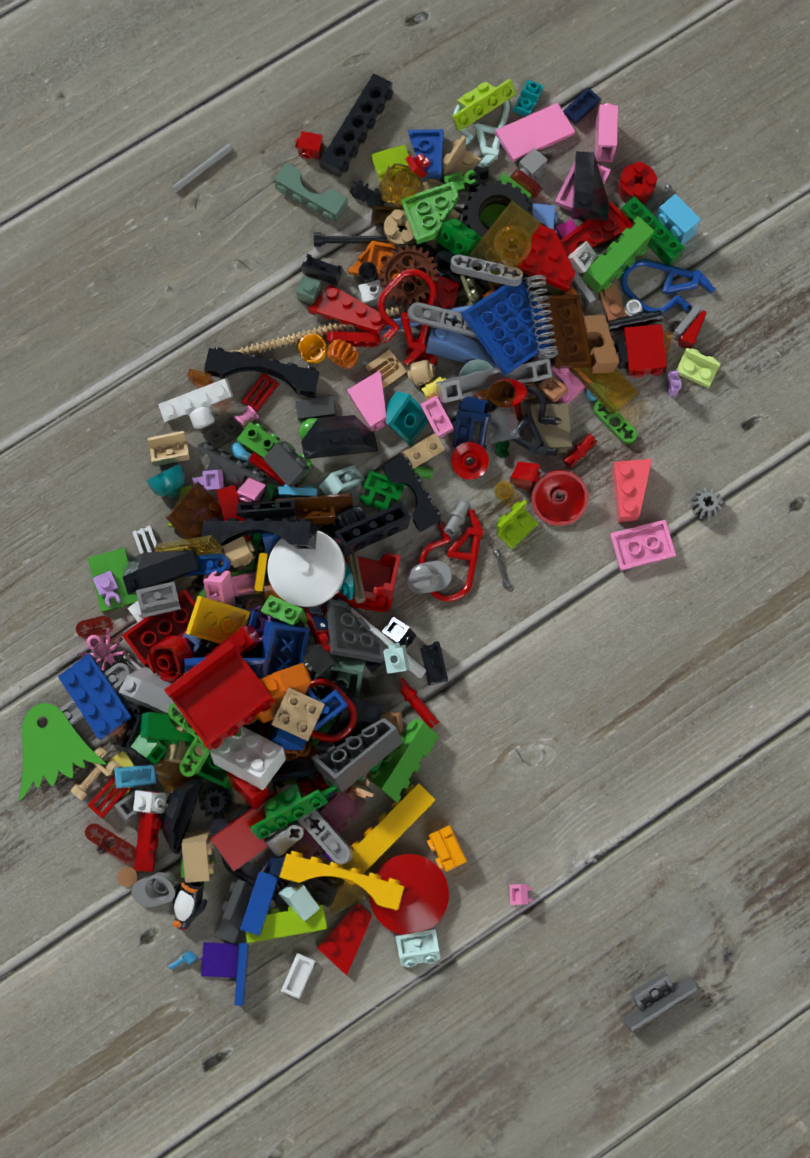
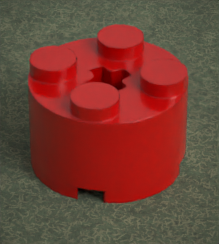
M641 161L628 165L622 171L618 184V194L621 200L627 203L635 196L643 205L648 203L653 196L657 184V176L654 170Z
M167 636L154 645L147 655V662L151 671L154 674H159L161 676L160 679L163 681H173L185 673L184 659L193 658L189 641L184 637Z

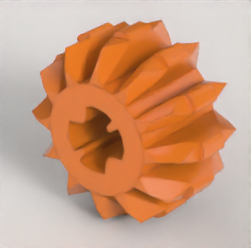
M340 339L334 340L328 347L327 357L340 368H352L359 357L356 347Z

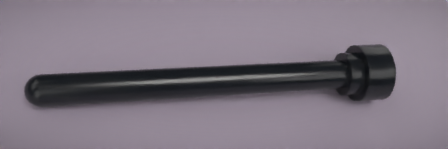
M314 232V247H321L325 243H370L371 241L391 244L386 236H325L321 232Z

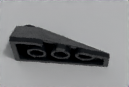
M576 151L571 218L608 221L609 201L595 154L593 152Z

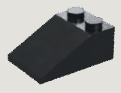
M349 698L356 708V724L350 734L344 739L335 742L334 746L337 747L345 743L346 738L357 736L362 733L361 730L378 722L381 719L383 704ZM347 707L341 711L337 734L343 731L349 723L350 712Z

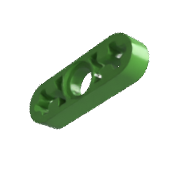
M598 400L593 408L594 415L624 445L633 444L637 437L636 430L607 400ZM599 406H600V407L605 406V407H606L605 412H604V411L599 412V411H598V410H599ZM617 418L620 421V425L614 427L610 424V420ZM623 425L625 426L623 429L625 433L632 434L631 439L629 437L625 439V433L622 430L620 431V433L618 432L623 427Z

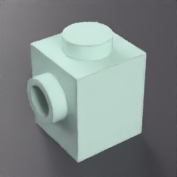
M400 643L389 644L388 648L383 650L387 674L407 671L410 668L406 645L400 646Z

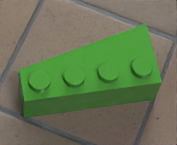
M639 216L633 221L631 229L626 228L617 240V243L614 241L605 251L606 255L601 254L585 271L582 277L584 282L597 294L603 289L606 291L611 286L614 278H620L624 273V269L626 267L630 268L637 259L635 258L639 255L643 256L648 250L647 245L654 230Z
M417 718L407 725V729L400 736L403 743L383 758L384 762L380 763L381 767L373 772L370 771L369 776L366 778L377 789L397 803L401 799L399 795L403 788L407 789L411 783L408 780L411 774L417 772L421 767V758L427 757L439 738V735L426 723Z

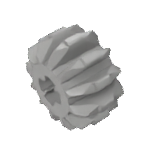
M706 487L703 488L702 492L697 490L695 492L696 496L691 497L693 503L690 504V507L696 508L693 511L694 515L700 513L699 519H702L704 515L707 520H710L711 516L716 518L718 512H721L723 509L720 506L723 504V500L718 499L720 493L713 494L714 488L710 492H708ZM705 501L709 502L708 507L705 506Z

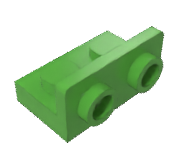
M272 595L269 596L261 609L263 614L291 626L298 623L305 626L309 620L302 608Z

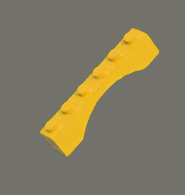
M291 851V854L286 853L280 874L282 879L301 883L316 877L332 876L343 878L363 888L377 905L393 910H398L404 889V886L400 885L401 881L389 878L387 882L380 880L381 876L369 873V876L361 874L362 870L350 867L348 871L341 869L342 865L330 862V865L323 864V859L311 856L309 860L302 858V853Z

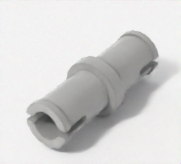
M460 500L456 510L451 513V519L444 528L446 534L454 536L460 524L464 523L465 515L471 507L467 500Z

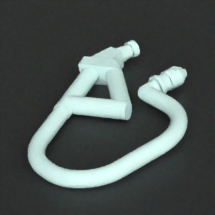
M508 100L503 103L504 110L498 128L476 123L475 131L482 155L485 156L480 164L476 165V168L488 167L498 158L500 141L495 135L492 148L487 147L483 132L495 134L497 129L506 125L510 111ZM459 105L456 106L454 114L462 110ZM464 128L460 132L466 136L467 145L474 136L467 128Z

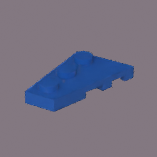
M408 130L415 156L417 157L422 153L424 158L427 157L430 161V165L425 168L427 175L423 179H442L444 130Z

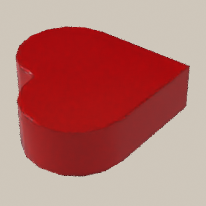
M318 634L316 645L321 644L331 655L327 634Z

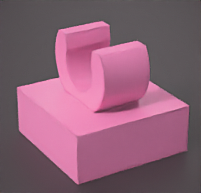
M527 884L510 885V905H527L528 902H532L533 898H528V891H531L532 887H528Z

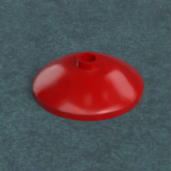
M554 470L543 475L534 485L531 495V502L536 515L545 523L553 526H565L577 521L584 514L589 501V494L584 481L575 473L567 470ZM557 492L562 493L561 497H556L555 495Z

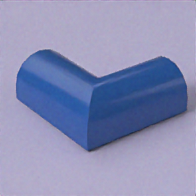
M310 687L307 689L306 696L325 704L314 727L315 730H318L349 706L338 690H334L320 701Z

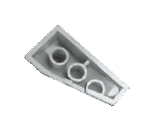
M149 666L128 674L118 692L130 702L163 714H168L169 706L174 703L164 691L173 681L161 680V676L157 673L154 674Z

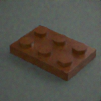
M196 482L166 516V519L192 546L201 538L203 521L217 518L222 510L219 503L199 482Z

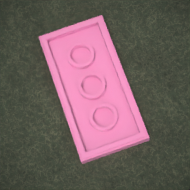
M558 103L495 131V135L512 163L524 158L533 148L539 151L575 134L574 128Z

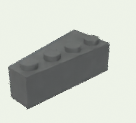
M385 718L361 730V734L346 738L345 743L337 747L332 746L328 748V752L319 756L317 754L312 757L318 772L341 793L403 743L397 728Z

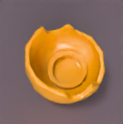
M315 333L307 334L298 344L301 357L308 364H317L325 359L328 349L321 336Z

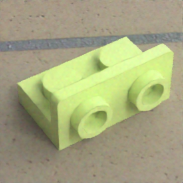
M686 348L676 371L679 370L678 375L709 388L721 363L714 357H706L700 354L696 349Z

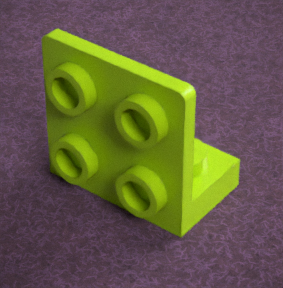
M525 499L521 503L519 501L511 507L512 511L507 516L504 514L497 521L495 535L510 550L539 524L525 510L527 505Z

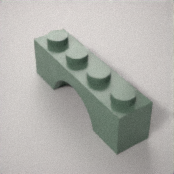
M285 162L274 178L275 187L280 193L290 195L294 201L302 202L311 211L321 213L329 221L333 220L337 223L348 206L347 197L334 189L321 194L306 190L302 185L301 170Z

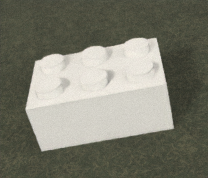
M243 726L241 736H229L223 740V744L219 748L210 751L215 765L264 790L286 760L283 747Z

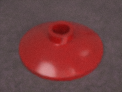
M465 442L454 450L451 457V465L459 477L473 480L481 477L486 472L489 465V457L486 450L480 444ZM468 458H472L474 460V463L472 465L467 464L466 461Z

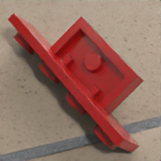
M140 812L134 864L136 871L154 872L156 850L159 844L158 831L161 825L160 813Z

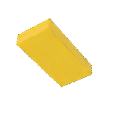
M260 553L258 556L254 594L261 595L263 592L267 553Z

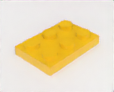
M198 596L186 634L221 644L242 626L247 625L250 611Z

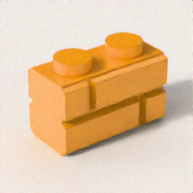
M450 825L428 835L430 839L427 840L431 852L436 851L438 858L435 860L440 869H444L447 872L467 862Z

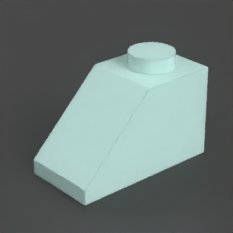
M353 465L332 472L319 487L324 492V495L345 494L348 490L364 482L365 478Z

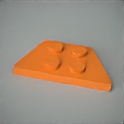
M371 241L367 249L358 257L357 262L349 268L348 274L360 276L359 267L361 264L371 262L377 268V279L379 280V276L384 275L379 271V269L385 268L382 261L388 262L386 255L392 257V250L398 253V247L389 243ZM408 259L404 265L410 266L413 262L411 259ZM397 265V268L404 271L400 265ZM399 273L394 274V275L392 276V280H393ZM413 275L407 276L410 277L418 285V281L414 279Z

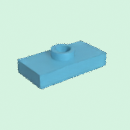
M154 765L114 769L116 789L156 784Z

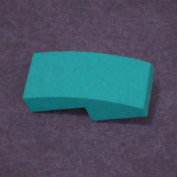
M528 79L519 99L514 105L513 112L524 117L531 115L544 86Z
M345 562V577L339 591L350 601L353 599L354 581L351 570Z

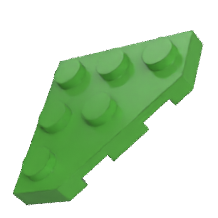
M453 182L400 199L417 245L436 238L442 223L447 220L459 201Z

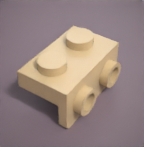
M184 431L149 437L147 439L153 467L190 460L188 442Z

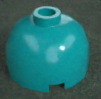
M180 464L147 479L146 482L157 496L163 497L168 495L169 498L180 494L178 490L185 483V475Z

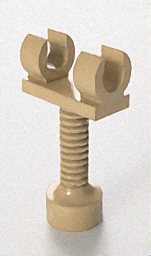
M100 747L94 752L101 759H104L107 755V752ZM114 760L107 766L94 763L96 768H94L82 784H75L71 792L78 799L83 800L88 795L87 788L101 772L107 777H112L115 773L114 769L119 768L121 765Z

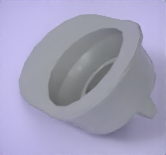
M441 561L426 562L412 567L407 575V584L409 589L416 594L436 592L445 589L449 585L452 573L450 568Z
M158 872L152 876L140 879L132 886V897L138 904L144 907H155L168 903L175 897L176 879L164 872Z

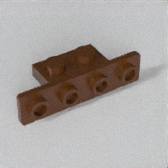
M351 493L276 499V501L295 500L297 522H299V519H309L313 524L328 525L335 523V513L345 512L353 508Z

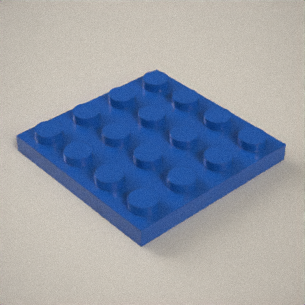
M523 281L518 286H502L461 313L504 376L530 360L540 351L537 349L539 343L535 341L538 336L534 334L536 328L533 327L535 323L532 320L534 314L531 313L533 307L529 305L532 300L528 298L530 293L527 291V286ZM533 301L531 305L536 306L539 305V303L537 301ZM534 308L532 312L538 313L544 310L542 308ZM546 315L534 316V320L546 318ZM537 322V323L535 324V327H538V328H539V327H541V326L548 325V323H547V322H543V323ZM539 329L536 331V334L541 335L549 332V329ZM550 336L539 337L537 341L542 342L550 339ZM550 343V344H540V345H539V348H540V349L547 348V347H549V346L551 345V343Z

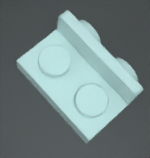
M435 929L396 936L401 967H413L420 963L431 964L440 960Z

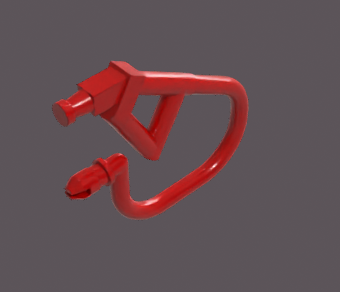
M419 269L402 271L380 294L378 310L383 320L391 327L382 336L381 341L384 338L387 339L383 342L384 344L388 343L400 328L386 313L385 299L405 277L412 275L421 277L430 288L428 305L435 306L437 288L432 278L424 271ZM402 312L401 321L408 347L414 349L407 359L403 361L409 367L410 363L425 351L430 326L422 325L417 343L414 340L409 321L411 320L406 312Z
M474 509L467 512L470 516L472 527H467L448 549L447 553L449 558L469 561L466 584L460 592L453 595H443L438 591L431 592V595L440 601L452 602L459 600L467 595L472 587L480 541L483 535V529L475 515ZM440 521L438 522V529L443 538L431 542L422 550L419 564L426 563V557L432 549L450 543V536L444 530L446 527L445 522L441 521L443 526L440 525ZM469 536H474L471 554L457 551Z
M315 679L310 685L311 689L316 686H327L333 691L338 690L349 705L347 708L350 712V720L346 728L336 735H327L313 730L310 737L326 742L340 741L350 734L355 727L357 720L356 708L334 682L328 679Z

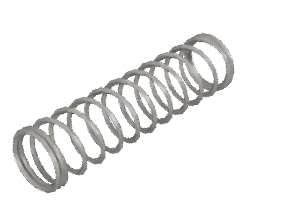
M536 275L526 279V284L529 286L527 291L530 295L543 294L548 291L547 289L529 291L530 287L546 285V277ZM534 279H543L538 282H529ZM529 295L528 298L532 300L529 305L533 307L531 313L534 314L532 320L535 321L533 327L536 328L534 334L538 336L535 340L539 343L537 345V349L540 350L538 357L541 359L555 357L559 353L557 346L540 349L539 345L554 343L556 339H548L542 342L537 341L539 337L552 336L555 332H546L541 335L536 334L537 330L551 329L554 325L549 324L539 328L535 327L537 322H549L553 318L546 317L534 320V316L547 315L552 311L532 312L534 308H546L550 304L531 305L533 301H544L549 297L540 296L531 299ZM555 352V353L549 354V355H542V354H545V353Z

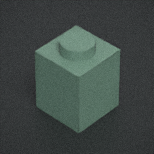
M303 276L296 291L298 301L312 305L321 293L320 281Z

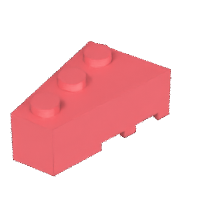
M652 459L614 462L612 476L618 523L638 520Z

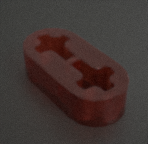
M516 169L510 175L511 179L532 194V198H536L542 192L541 186L523 171Z
M107 616L83 620L77 624L76 633L83 639H88L91 635H106V629L103 630L102 627L96 628V626L102 625V621L109 623L106 628H109L111 632L113 622ZM84 625L88 628L93 627V629L87 630V634L80 632Z

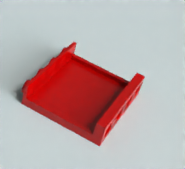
M230 640L164 689L209 751L219 748L223 744V740L229 736L233 737L240 731L239 728L245 724L252 723L256 719V715L262 711L266 712L273 706L272 703L275 702L274 698Z

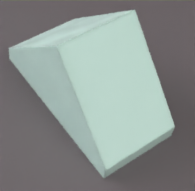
M292 881L278 893L304 922L320 909L306 887L301 883Z

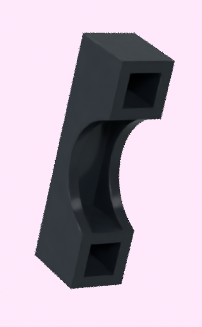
M402 454L381 468L391 484H404L414 493L416 506L411 514V520L420 533L441 521L439 518L441 513L436 506L433 507L430 500L432 498L429 492L421 487L422 480L417 473H413L411 469L413 465L410 459Z

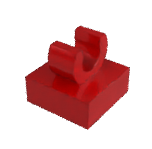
M422 153L417 157L410 154L405 158L413 173L421 178L427 175L425 168L430 165V161L427 157L424 158Z

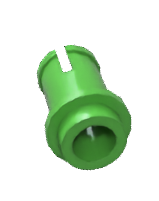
M423 466L411 467L413 473H417L420 478L432 479L433 468Z

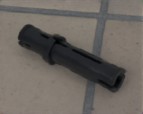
M661 310L648 313L640 312L639 315L606 322L609 324V331L615 332L624 330L626 327L647 326V324L662 322L663 315Z

